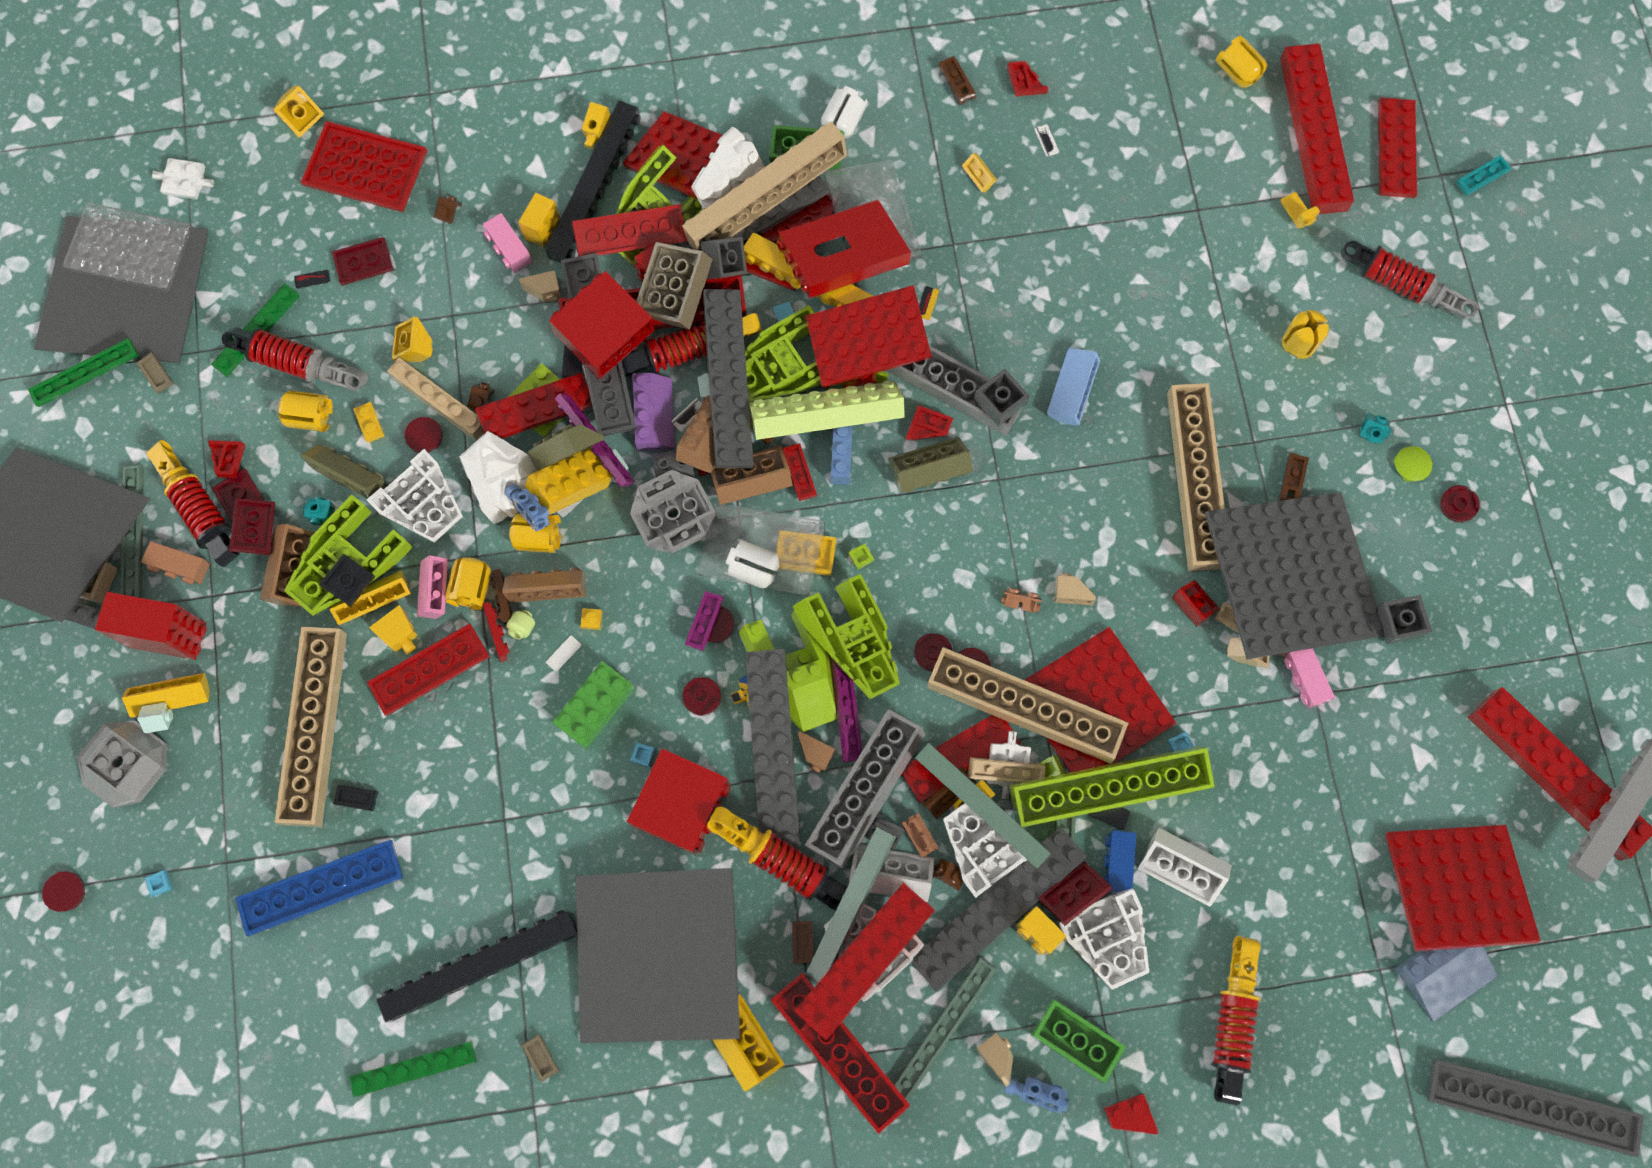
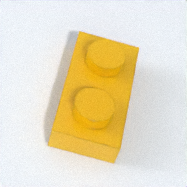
M973 153L962 165L981 192H986L997 181L977 153Z
M371 402L353 408L367 443L385 437Z

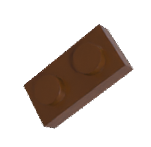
M813 921L792 922L793 963H811L813 959Z

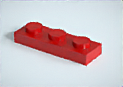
M798 443L782 448L799 502L816 497L817 493L801 444Z
M490 602L484 603L483 609L499 661H507L506 654H510L507 642H502L501 636H504L502 626L497 625L496 619L499 618L496 607L492 608Z

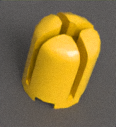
M1240 35L1231 41L1232 44L1225 51L1222 50L1215 61L1238 87L1247 88L1255 84L1262 77L1267 68V62Z
M1316 310L1298 313L1282 337L1284 350L1297 356V359L1311 357L1329 333V325L1326 324L1327 319Z
M294 390L287 391L283 394L278 404L280 422L288 428L326 432L330 425H327L328 416L333 413L332 399H328V395Z
M521 513L516 514L511 521L509 538L513 548L517 551L556 553L555 549L559 550L562 535L559 534L558 523H561L560 516L549 515V525L536 532L531 528L527 520L521 516Z
M462 557L456 559L452 566L445 595L446 603L456 607L459 605L470 607V610H482L491 576L490 566L476 558Z

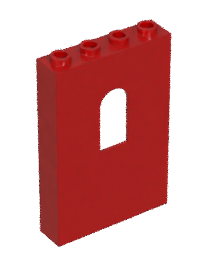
M879 199L779 232V241H777L779 251L784 253L787 265L792 267L794 277L799 279L802 291L806 292L809 298L908 265L911 256L910 249ZM845 236L851 246L850 249L826 257L818 256L814 252L816 245Z

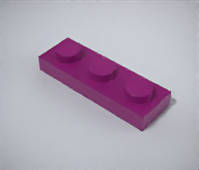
M705 591L685 646L704 652L724 600L722 596Z

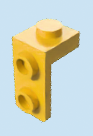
M1296 192L1280 200L1298 229L1306 225L1309 226L1317 220L1316 217L1320 213L1318 207L1315 206L1307 209Z

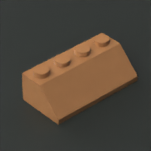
M707 395L677 445L676 460L708 473L712 472L715 463L710 396Z
M778 446L753 453V468L714 467L711 476L719 504L722 505L793 486L790 469L782 447Z
M289 524L274 527L260 600L277 605L302 607L284 590L294 570H297L302 560L301 556L304 551L306 552L311 541L310 538L315 532Z
M570 568L569 571L554 569L550 570L549 573L532 571L530 574L524 575L523 573L516 572L512 573L511 576L505 577L503 594L510 603L587 597L586 575L580 568Z

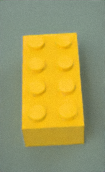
M592 447L528 476L524 488L531 494L536 495L539 504L547 508L549 515L608 488L613 475L605 469L602 460L592 452Z

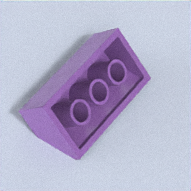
M654 373L633 374L634 420L636 424L635 445L637 451L675 449L674 424L671 422L674 419L672 379Z

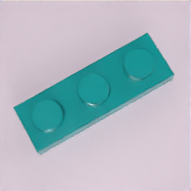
M1500 155L1458 179L1456 184L1467 197L1505 175L1512 168L1503 156Z

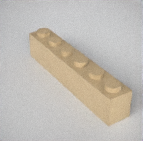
M398 358L387 370L392 380L474 441H477L480 435L485 434L478 416L401 358Z

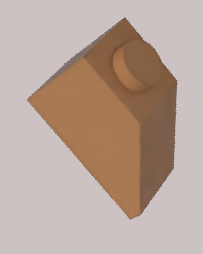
M799 732V742L806 763L810 765L809 769L816 773H820V771L825 773L835 753V748Z

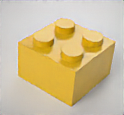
M535 193L518 223L525 240L544 248L546 243H549L552 233L561 218L554 200Z
M1037 906L1032 908L1015 925L1018 929L1016 931L1018 935L1024 940L1028 939L1033 944L1031 946L1032 949L1039 955L1050 954L1066 937Z

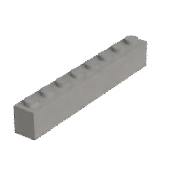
M1646 739L1640 746L1641 752L1631 760L1630 764L1632 766L1622 774L1620 778L1621 783L1611 791L1609 802L1601 807L1599 811L1601 813L1600 816L1590 824L1589 828L1591 830L1579 841L1580 847L1568 859L1570 862L1566 868L1587 883L1599 879L1652 795V739Z

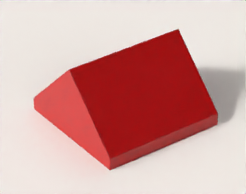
M1196 580L1181 587L1172 596L1173 600L1196 627L1220 609Z

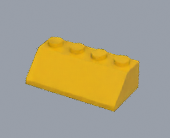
M739 994L740 1039H716L713 1041L744 1092H746L785 1064L745 1000Z

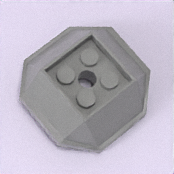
M670 470L638 486L630 515L647 548L673 554L707 537L716 512L698 479ZM671 512L678 513L675 518H670L669 514Z
M135 720L103 724L77 756L82 784L113 808L140 803L167 770L168 743L153 732L144 734L140 723ZM123 758L122 765L118 767L119 760Z

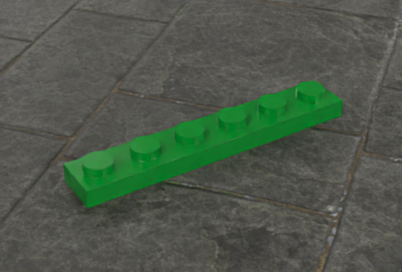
M284 283L243 330L253 332L256 328H261L268 332L300 295ZM226 347L211 363V366L225 377H228L246 356L243 352Z
M127 338L31 387L28 391L35 406L40 407L138 357L139 354L132 340Z
M473 1041L349 1076L353 1097L475 1063L477 1060Z

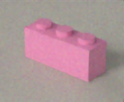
M502 213L483 224L486 230L483 232L489 242L493 241L495 244L493 248L498 255L501 254L504 257L502 261L507 269L511 268L516 273L533 262L529 252Z
M429 555L420 561L418 617L436 619L445 614L447 558Z
M1313 648L1290 652L1284 656V663L1292 672L1293 683L1301 692V701L1308 709L1335 698Z

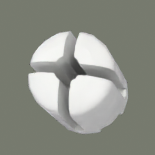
M844 86L843 89H838L837 87L821 118V125L832 121L839 131H844L845 139L850 138L868 105L867 99L864 102L862 98L857 96L859 92L850 87Z
M737 539L740 542L736 549L731 548L726 560V564L729 565L728 572L724 573L759 588L768 587L774 581L775 575L741 561L746 559L768 569L778 571V555L743 539Z

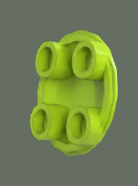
M1405 447L1394 458L1396 470L1406 482L1424 480L1432 471L1433 463L1431 457L1420 447Z

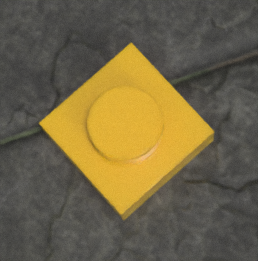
M583 608L581 629L601 630L603 611L600 609Z

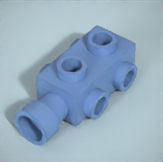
M517 484L507 487L505 490L506 496L515 502L516 509L527 520L533 530L537 532L549 525V512L544 505L541 506L535 494H531L527 489L522 491Z
M1010 1077V1083L1004 1092L1010 1095L1021 1096L1020 1099L1028 1104H1035L1046 1108L1048 1111L1061 1113V1111L1066 1112L1069 1099L1066 1098V1090H1063L1057 1084L1049 1085L1043 1083L1037 1077H1027L1025 1083L1018 1082L1016 1078Z

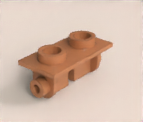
M1011 587L1008 590L1004 589V594H1007L1006 597H1002L1001 604H1005L1004 606L1018 609L1019 602L1023 603L1021 610L1035 613V611L1039 612L1040 604H1037V602H1042V598L1038 597L1039 594L1033 592L1023 594L1020 593L1019 589Z
M919 813L902 822L921 858L939 848Z

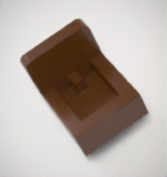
M449 194L439 197L433 217L452 224L457 206H461L462 202L457 201V197Z
M484 382L473 385L467 407L475 410L477 407L489 404L490 396L495 392V389L491 388L490 384Z
M940 859L935 865L933 878L944 882L958 891L964 882L960 867Z

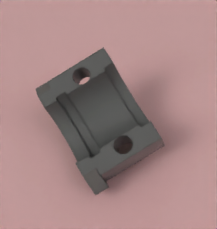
M875 817L866 839L871 840L874 834L871 830H876L879 827L896 836L897 841L893 842L891 849L895 850L901 833L904 834L905 829Z

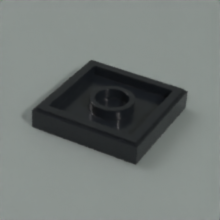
M343 554L319 585L349 607H352L375 576Z

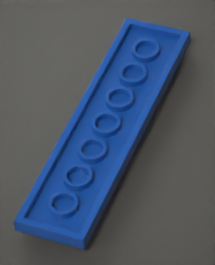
M388 840L235 897L245 935L249 937L403 879L404 876L393 841Z

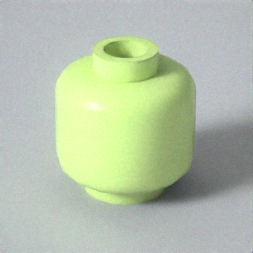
M515 611L506 625L508 634L518 640L527 638L535 626V621L529 611Z

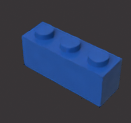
M1112 830L1105 837V847H1108L1107 855H1104L1103 866L1106 867V875H1103L1102 878L1111 886V890L1108 893L1117 894L1123 890L1133 888L1136 833Z

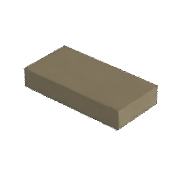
M151 352L136 362L156 393L160 394L174 384L154 353Z
M541 1034L521 1045L540 1082L560 1071Z

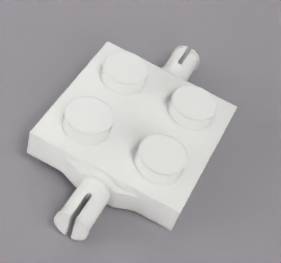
M168 158L164 172H152L153 179L162 180L160 192L164 195L198 200L199 191L202 186L214 187V180L204 179L206 166L203 163Z
M1008 731V743H991L989 759L1030 762L1031 747L1015 744L1017 734L1015 731ZM987 780L988 784H998L1003 787L1002 799H1010L1009 785L1016 783Z

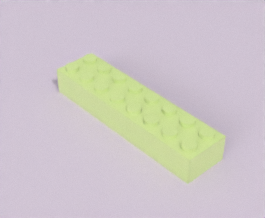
M890 380L878 384L867 383L864 386H848L844 389L833 388L823 392L813 391L809 394H793L789 397H774L769 400L758 399L754 402H749L750 421L756 440L905 418L904 397L896 381Z

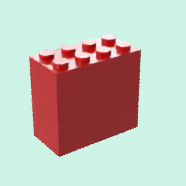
M606 271L602 274H597L593 278L592 283L582 287L575 298H570L560 311L557 310L551 315L549 320L553 333L599 380L654 332L652 317Z
M106 592L95 627V631L128 648L196 660L197 655H199L201 640L207 630L204 621L176 604Z
M661 749L627 823L642 832L696 856L697 852L701 853L704 848L705 842L703 839L705 835L711 833L707 825L717 807L723 806L721 801L723 797L727 798L731 787H729L728 778L665 749Z

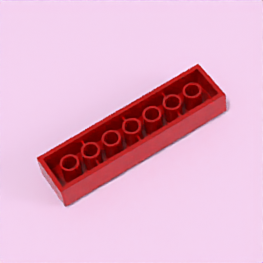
M902 883L794 1012L827 1041L932 916L935 909L905 883Z
M801 973L773 997L771 1001L875 1131L880 1134L911 1105L843 1022L826 1041L794 1012L814 988L805 975Z

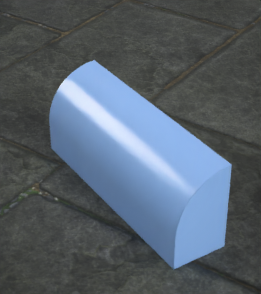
M1068 348L1047 411L1049 417L1064 424L1079 426L1100 363L1097 352Z

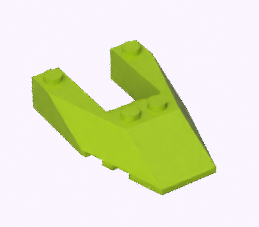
M664 145L659 146L627 185L616 214L673 205L653 186L676 159ZM691 196L681 205L684 224L688 219L698 215L703 209L699 200ZM647 248L618 253L633 266L636 264L635 256Z
M810 305L762 331L759 337L747 347L745 360L749 402L799 393L822 385L817 362L806 366L792 345L794 342L810 334L806 315L814 313Z
M352 494L311 536L307 550L303 552L302 560L297 570H294L284 590L312 616L340 601V599L319 584L343 554L375 576L374 581L400 562L413 548L394 529L367 557L346 541L372 513Z
M859 574L835 587L852 621L836 627L819 592L801 600L792 607L805 629L869 699H872L899 685L900 682L895 661H892L890 652L892 645L891 641L888 642L886 633L888 629L887 624L862 574Z
M794 610L791 616L805 648L786 655L791 720L801 732H805L838 718L830 656L801 624ZM761 619L743 625L739 634L747 652L775 650Z

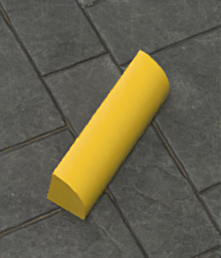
M402 570L369 584L352 607H349L340 600L330 606V611L339 626L411 594L410 588Z
M205 673L127 688L122 700L129 717L132 718L137 717L141 707L166 702L168 709H176L206 703L209 701V685Z

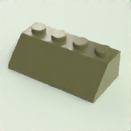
M570 424L534 443V448L529 450L528 453L536 470L539 471L605 440V437L581 424L575 427Z
M959 437L888 458L896 484L901 493L911 492L919 487H928L932 483L947 481L952 477L964 476L973 471L970 452Z
M318 444L300 456L314 471L366 499L373 495L380 487L384 490L387 486L381 474L375 471L373 473L367 471L368 468L361 463L357 465L352 463L351 458L344 454L341 456L336 454L337 451L329 446L323 447Z

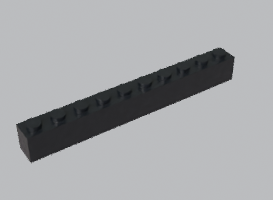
M618 100L545 249L549 259L561 263V260L575 257L576 242L572 221L589 219L592 215L596 214L599 200L603 199L607 184L611 183L612 174L619 166V159L621 155L625 154L628 141L633 138L634 128L640 123L641 115L639 114L638 107Z
M558 911L553 914V918L547 921L545 918L536 921L534 927L528 930L526 927L515 931V936L499 938L496 940L497 944L491 947L489 945L482 946L477 949L478 953L471 956L470 953L459 957V961L452 965L451 962L439 966L440 970L432 973V971H428L420 975L421 979L415 982L409 980L402 983L401 988L398 990L389 989L381 993L382 997L376 1000L385 1023H391L576 937L577 927L571 912Z

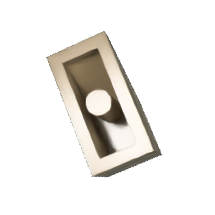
M555 270L519 278L524 291L544 302H553L562 298Z
M1068 573L1057 576L1055 580L1054 603L1093 605L1095 603L1096 596L1078 577H1073L1072 574Z
M1230 638L1227 657L1238 663L1268 668L1270 656L1247 660L1241 638Z
M995 1033L977 1049L982 1058L1007 1087L1010 1083L1013 1055L1010 1051L1012 1046L1005 1037L1001 1039Z

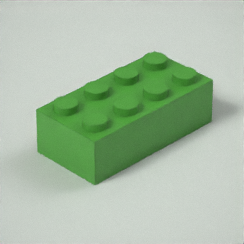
M773 125L769 154L770 164L778 156H782L792 146L798 145L808 135H812L819 129ZM842 160L823 173L841 174Z
M601 661L552 723L586 750L634 691L635 687L618 672Z
M1056 1000L1050 1001L1030 1035L1101 1083H1106L1126 1046Z

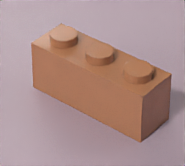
M151 541L141 560V563L147 566V570L153 573H158V571L164 572V576L172 579L176 577L182 578V582L193 585V583L201 585L210 565L203 558Z

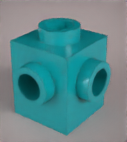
M1368 413L1360 427V436L1371 443L1377 442L1382 444L1384 438L1388 439L1391 433L1390 421L1384 416H1375Z
M323 497L307 498V502L303 506L304 517L313 525H321L335 511V505Z

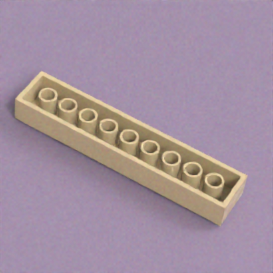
M832 121L822 125L818 131L808 135L801 143L792 146L788 152L778 156L771 164L762 167L758 173L748 177L741 185L732 188L728 194L718 198L711 206L702 209L698 215L688 219L682 225L688 243L694 250L702 251L701 242L731 238L845 158L847 151L844 135Z
M1209 383L1171 385L1167 393L1188 571L1221 570L1205 515L1206 511L1225 509Z
M301 627L275 823L283 826L322 827L347 638V634L339 628Z
M944 647L941 650L927 688L1110 764L1115 760L1128 723Z

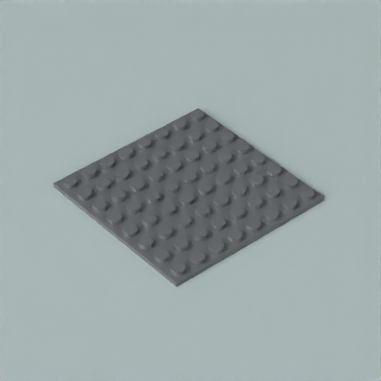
M66 216L34 349L39 351L96 355L129 338L139 354L134 359L141 360L152 352L160 362L180 363L209 230L205 228Z
M16 447L0 467V599L62 623L148 504L150 498Z
M1341 492L1205 512L1247 660L1384 637L1376 610L1377 605Z
M733 868L576 876L580 1043L740 1039Z

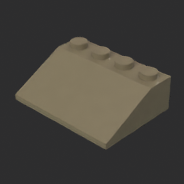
M656 242L636 302L652 319L676 327L690 329L713 259L703 251Z

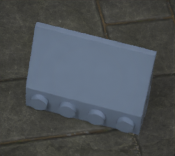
M1484 947L1418 951L1394 968L1432 1022L1497 977V973Z

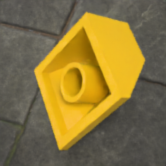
M292 86L273 108V111L298 138L324 115L321 109L300 86Z
M414 316L395 326L392 361L401 358L405 362H422L431 357L433 352L432 339L418 317Z

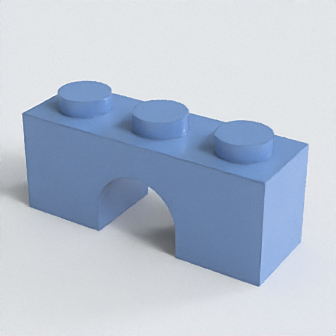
M852 426L833 428L831 484L850 485Z

